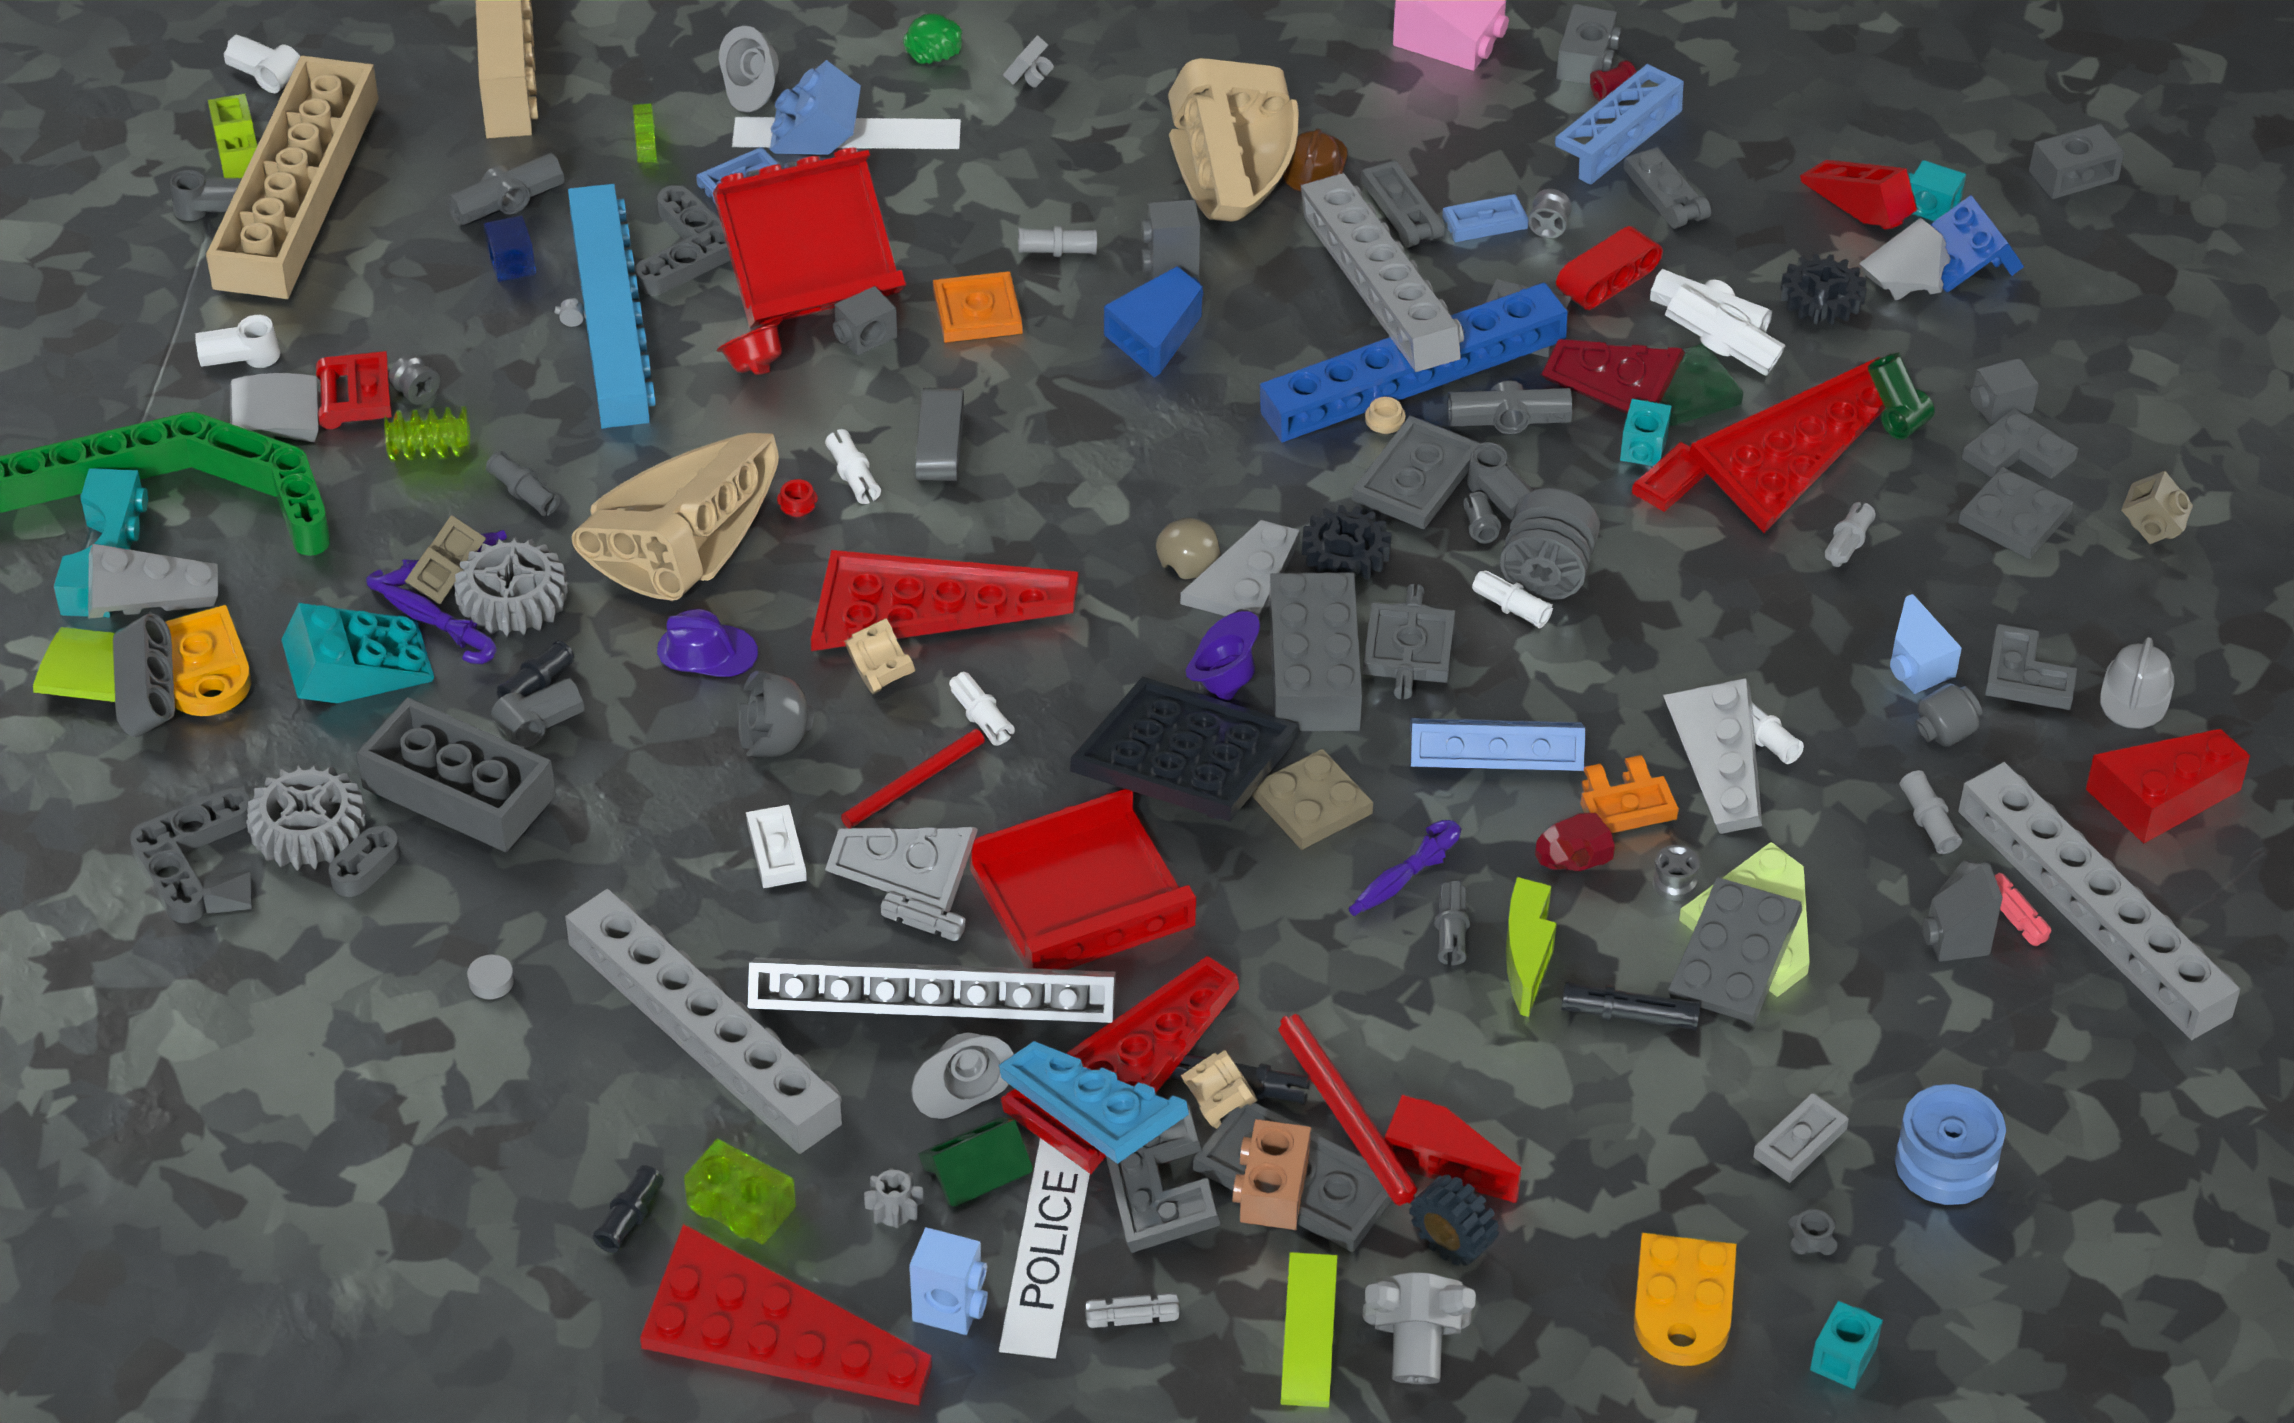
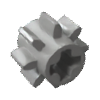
M889 1168V1170L881 1173L878 1177H870L871 1191L864 1192L865 1209L873 1210L874 1223L882 1222L899 1228V1225L906 1223L909 1219L916 1220L918 1218L917 1205L923 1204V1188L914 1186V1174L912 1172L906 1174L900 1170Z

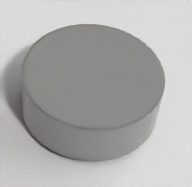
M490 954L481 956L470 964L467 971L470 990L473 994L483 999L502 997L511 990L514 984L512 965L506 958L500 955Z

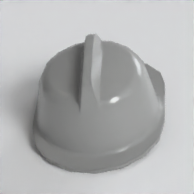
M744 25L733 28L720 45V68L731 105L738 111L749 113L762 107L772 94L775 77L778 73L779 59L773 46L765 40L763 34L756 28Z
M2147 637L2143 644H2131L2122 648L2108 666L2100 693V705L2109 719L2126 728L2143 729L2154 726L2164 718L2169 707L2174 688V674L2171 671L2169 658L2163 651L2153 646L2152 638Z
M968 1032L957 1034L948 1039L940 1051L926 1060L915 1074L911 1087L913 1102L923 1114L931 1118L945 1119L958 1115L985 1100L991 1099L1003 1092L1009 1085L1001 1078L999 1064L1013 1056L1014 1053L1007 1043L997 1037Z

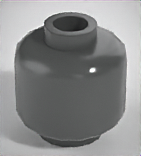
M1950 683L1920 700L1918 704L1920 718L1915 723L1920 734L1927 742L1935 740L1943 747H1949L1979 728V716L1982 715V708L1968 687L1963 686L1960 688Z

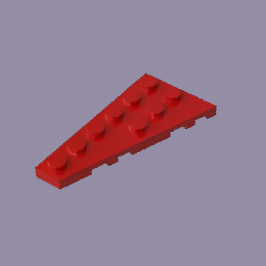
M1880 357L1693 442L1689 455L1756 526L1765 533L1886 409L1868 371V365L1880 359Z
M831 550L811 636V651L846 646L844 641L851 638L852 634L886 618L892 627L896 639L1071 614L1074 612L1079 575L1076 571Z
M1206 956L1065 1054L1081 1059L1082 1066L1090 1070L1104 1068L1114 1072L1119 1081L1131 1086H1135L1138 1082L1154 1088L1156 1094L1239 990L1237 975L1209 956ZM1013 1089L1001 1098L1003 1111L1089 1174H1092L1106 1157L1105 1154L1018 1090Z
M685 1224L681 1228L640 1336L641 1349L917 1406L920 1405L932 1369V1356Z

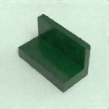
M998 1117L918 1153L924 1170L937 1174L948 1205L953 1207L1033 1171V1166L1016 1121L1003 1117Z

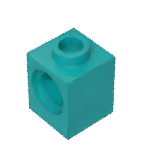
M1922 160L1915 173H1908L1917 211L1912 214L1936 221L1961 202L1966 177L1965 173Z
M1631 399L1623 430L1620 461L1654 466L1662 459L1668 437L1671 405Z
M1838 1301L1815 1342L1810 1370L1855 1389L1877 1348L1883 1320L1871 1315L1862 1308L1852 1307Z

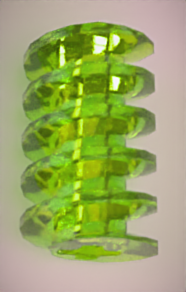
M466 406L461 407L458 418H454L450 407H445L442 419L437 418L433 408H429L426 420L421 419L417 409L412 410L409 421H405L401 410H396L393 422H389L386 414L384 415L386 451L391 462H397L400 450L403 451L407 461H413L417 449H419L423 460L430 459L433 448H435L440 459L446 458L449 447L452 448L456 458L463 456L466 446L470 450V426Z

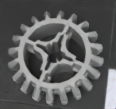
M515 536L512 542L503 543L499 538L494 546L483 543L480 552L469 551L468 560L460 562V568L463 571L455 574L456 604L459 605V610H461L465 620H473L474 623H477V629L486 627L490 635L498 630L503 631L506 637H508L511 631H520L525 635L526 629L530 627L540 630L542 621L554 622V615L563 611L564 600L567 599V572L561 560L558 558L557 553H550L546 544L536 547L533 539L525 543H519Z
M316 763L310 770H303L298 764L296 771L287 773L281 769L278 779L266 777L264 787L255 788L253 800L248 801V820H246L253 845L256 847V850L262 852L266 861L275 859L280 868L291 862L297 871L303 864H310L316 870L318 862L327 861L331 863L335 855L342 852L365 831V814L367 810L365 801L362 800L361 790L358 788L357 783L351 782L347 773L338 775L333 766L321 771Z

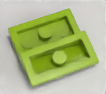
M61 627L51 641L41 661L33 684V692L115 702L113 636L115 633Z

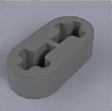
M374 826L366 829L329 864L328 871L333 890L338 895L354 897L370 888L400 857L396 832L386 826Z

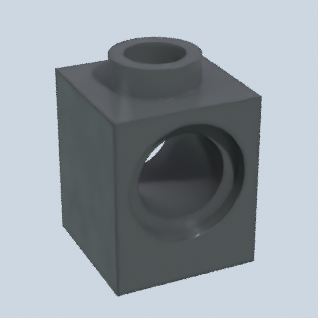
M875 286L835 304L836 322L833 323L834 333L837 339L842 344L846 343L857 356L897 338L896 308Z

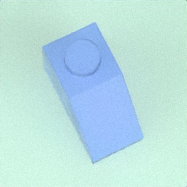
M1911 594L1905 598L1895 637L1890 668L1894 676L1899 681H1903L1913 694H1916L1956 677L1962 648L1921 602Z

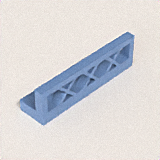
M1645 65L1555 137V146L1579 157V179L1590 185L1593 184L1682 111L1684 81L1651 65ZM1647 80L1659 84L1657 87L1641 88V85ZM1638 100V103L1635 105L1618 106V103L1621 101ZM1615 118L1613 123L1595 124L1598 119ZM1592 136V139L1585 145L1573 140L1576 137Z
M1410 718L1411 767L1584 771L1585 727L1581 722Z

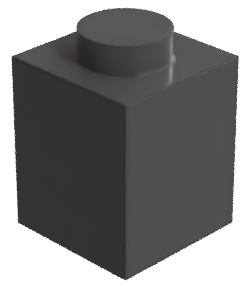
M2020 358L1977 369L1974 387L1971 388L1970 392L1973 406L1982 412L1989 424H1993L2013 408L2024 415L2033 413L2039 383Z

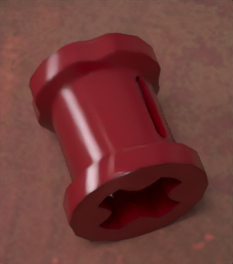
M1624 60L1619 62L1616 68L1608 71H1592L1590 74V86L1594 97L1599 102L1636 73L1632 63Z

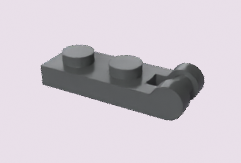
M1658 147L1625 157V172L1672 228L1676 229L1685 226L1688 220L1691 219L1701 221L1710 217L1711 208L1708 200L1704 196H1698Z
M1396 160L1362 170L1361 183L1398 231L1400 240L1405 248L1418 245L1419 240L1428 238L1432 241L1443 237L1444 230L1441 220ZM1420 221L1421 224L1414 225V222Z

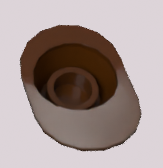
M1316 128L1315 131L1301 133L1297 136L1294 153L1282 177L1287 185L1301 192V185L1342 174L1347 160V148L1342 141L1334 136L1323 133L1319 128Z

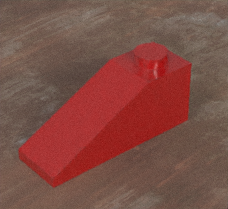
M1824 160L1800 175L1803 184L1864 224L1881 225L1883 229H1890L1901 225L1904 222V218L1917 211L1906 168Z
M1401 1096L1385 1134V1141L1407 1172L1434 1180L1444 1175H1450L1452 1180L1458 1177L1462 1179L1464 1187L1469 1183L1475 1188V1192L1513 1203L1517 1202L1522 1171L1519 1165L1448 1108L1434 1104L1426 1099Z

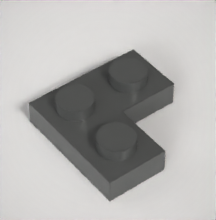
M2013 408L1967 444L1963 449L1962 459L1991 478L2002 467L2007 469L2019 459L2052 479L2076 460L2078 447Z
M1997 624L1985 695L2070 710L2077 668L2035 661L2039 631Z

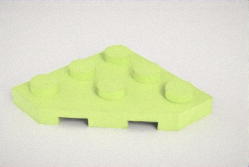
M1770 842L1722 879L1801 901V915L1769 989L1771 993L1778 997L1808 974L1810 960L1804 866ZM1713 885L1680 910L1679 921L1692 931H1694Z

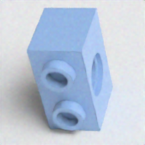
M925 1227L910 1262L912 1321L967 1335L973 1319H980L982 1317L988 1297V1292L982 1290L987 1264L981 1262L980 1241Z

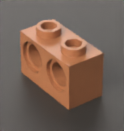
M1255 1119L1252 1138L1243 1137L1240 1165H1246L1245 1175L1236 1174L1232 1201L1240 1203V1222L1296 1230L1310 1156L1311 1127Z

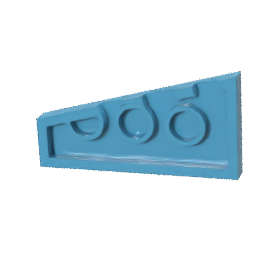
M1035 1041L999 1064L1001 1078L1117 1164L1189 1115L1186 1100L1172 1096L1169 1100L1155 1095L1154 1088L1140 1082L1135 1086H1131L1119 1081L1116 1073L1104 1068L1090 1070L1082 1066L1081 1059Z

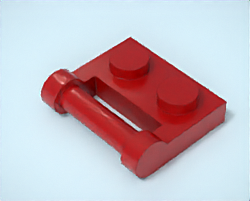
M387 351L321 358L317 361L316 376L321 384L322 405L318 410L320 426L325 429H335L342 422L392 417ZM347 375L349 402L338 403L337 379L340 376Z

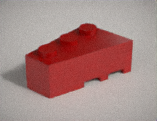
M2222 729L2093 755L2086 790L2144 844L2239 792L2242 788L2250 755Z

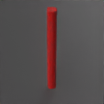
M973 729L841 814L844 825L849 829L855 827L985 742L983 734L978 729Z

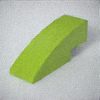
M239 94L207 100L224 178H242L258 146L246 95Z
M1517 877L1510 903L1506 941V964L1511 992L1519 1013L1529 1017L1554 951L1557 923L1547 920L1552 886Z
M1289 1252L1281 1405L1329 1408L1337 1255Z

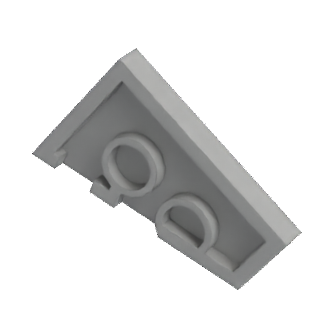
M1260 520L1181 592L1180 604L1223 616L1240 611L1252 612L1261 622L1269 606L1270 573L1285 572L1299 543L1300 530Z
M974 827L839 829L825 871L886 892L903 895L907 899H914L943 909L945 912H950L978 829Z

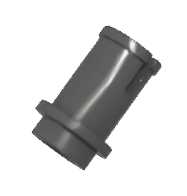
M1471 493L1469 496L1473 507L1468 498H1465L1463 501L1464 509L1470 521L1468 527L1469 534L1479 543H1490L1499 535L1501 529L1500 520L1497 516L1493 515L1489 497L1485 493Z

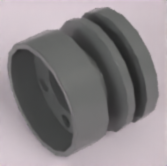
M1555 488L1536 489L1524 495L1516 505L1510 524V532L1506 536L1505 545L1501 552L1500 568L1505 579L1513 585L1515 583L1522 584L1523 590L1540 599H1564L1575 594L1584 584L1586 572L1590 565V556L1593 554L1599 535L1600 521L1595 510L1583 498L1565 490Z

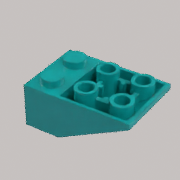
M299 603L281 639L297 698L341 703L429 683L434 679L418 622L413 618Z

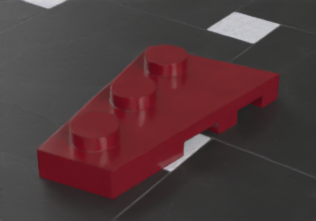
M1559 339L1541 375L1548 381L1565 388H1570V390L1628 415L1631 399L1660 404L1685 352L1682 348L1668 347V349L1648 348L1645 345H1632L1629 347L1607 345L1605 342Z

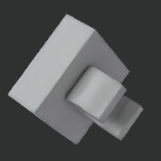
M1037 35L1004 72L1003 76L1014 85L1024 74L1026 82L1036 88L1044 79L1043 76L1046 77L1054 68L1051 61L1047 58L1039 57L1048 44Z

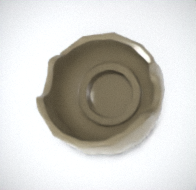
M1181 518L1165 526L1156 539L1157 556L1163 568H1166L1168 565L1172 566L1182 579L1197 578L1221 556L1215 530L1208 523L1194 518Z

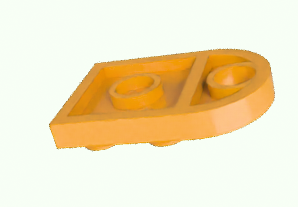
M223 605L165 621L170 630L172 641L175 708L190 715L211 716L226 712L242 702L251 687V674L247 658L227 606ZM211 690L222 691V693L214 697L203 696Z
M1642 1233L1634 1330L1638 1341L1649 1354L1672 1365L1693 1366L1713 1359L1723 1350L1727 1343L1731 1326L1736 1244ZM1675 1334H1683L1688 1336L1693 1343L1686 1347L1674 1345L1668 1338Z

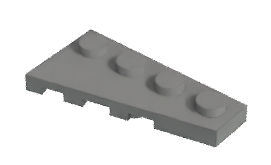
M1744 678L1663 695L1719 833L1724 834L1762 826L1751 691L1747 679Z

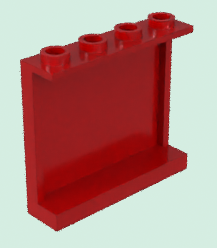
M850 147L836 151L833 158L820 160L819 156H810L796 162L797 166L782 169L781 164H775L758 170L759 175L744 178L743 173H735L720 179L721 183L715 187L713 196L749 328L762 326L778 318L787 320L834 309L836 303L874 286L884 296L900 293L905 287L906 283L902 270H896L867 165V159L870 156L869 150L857 152L856 147Z
M1127 789L1107 793L1099 798L1075 806H1068L1060 811L1036 819L1026 820L1018 825L994 833L984 834L975 838L969 854L970 871L1024 968L1068 970L1191 928L1196 923L1195 894L1189 885L1180 888L1133 811V791Z

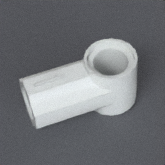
M237 34L228 41L227 49L224 52L225 64L255 76L258 84L270 93H277L287 85L300 58L299 54L288 45H279L274 50Z
M264 315L248 316L241 320L238 327L195 333L198 359L201 367L246 360V363L252 367L264 368L274 364L280 357V349L272 321Z

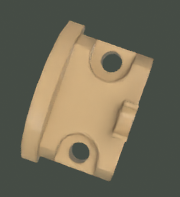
M887 618L852 634L851 638L844 641L861 678L872 694L880 692L882 687L888 685V683L915 672L913 661L908 654L905 655Z
M1226 1050L1218 1055L1216 1052L1181 1075L1185 1084L1200 1104L1202 1114L1210 1125L1216 1129L1221 1125L1220 1118L1237 1107L1242 1108L1246 1104L1250 1106L1257 1101L1253 1090Z

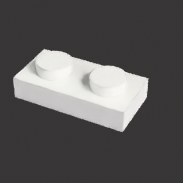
M784 805L746 812L747 826L763 888L807 881L806 868L790 806Z

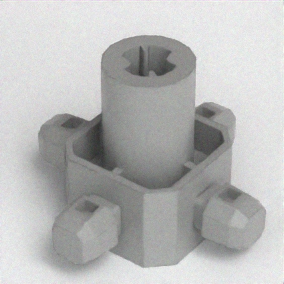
M1406 1273L1377 1278V1282L1368 1284L1365 1289L1366 1302L1363 1305V1318L1367 1323L1375 1325V1329L1393 1333L1392 1379L1394 1381L1408 1384H1433L1440 1381L1442 1336L1460 1333L1461 1329L1469 1326L1471 1323V1310L1475 1307V1292L1473 1289L1463 1286L1460 1281L1430 1273Z

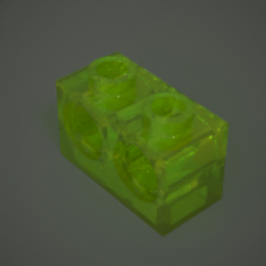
M718 1138L684 1175L687 1205L695 1213L702 1217H711L728 1226L737 1236L742 1238L749 1237L762 1245L767 1242L796 1207L794 1178Z

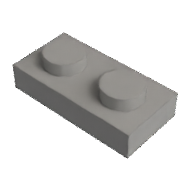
M1812 1093L1755 1146L1753 1158L1791 1183L1847 1130L1849 1118Z

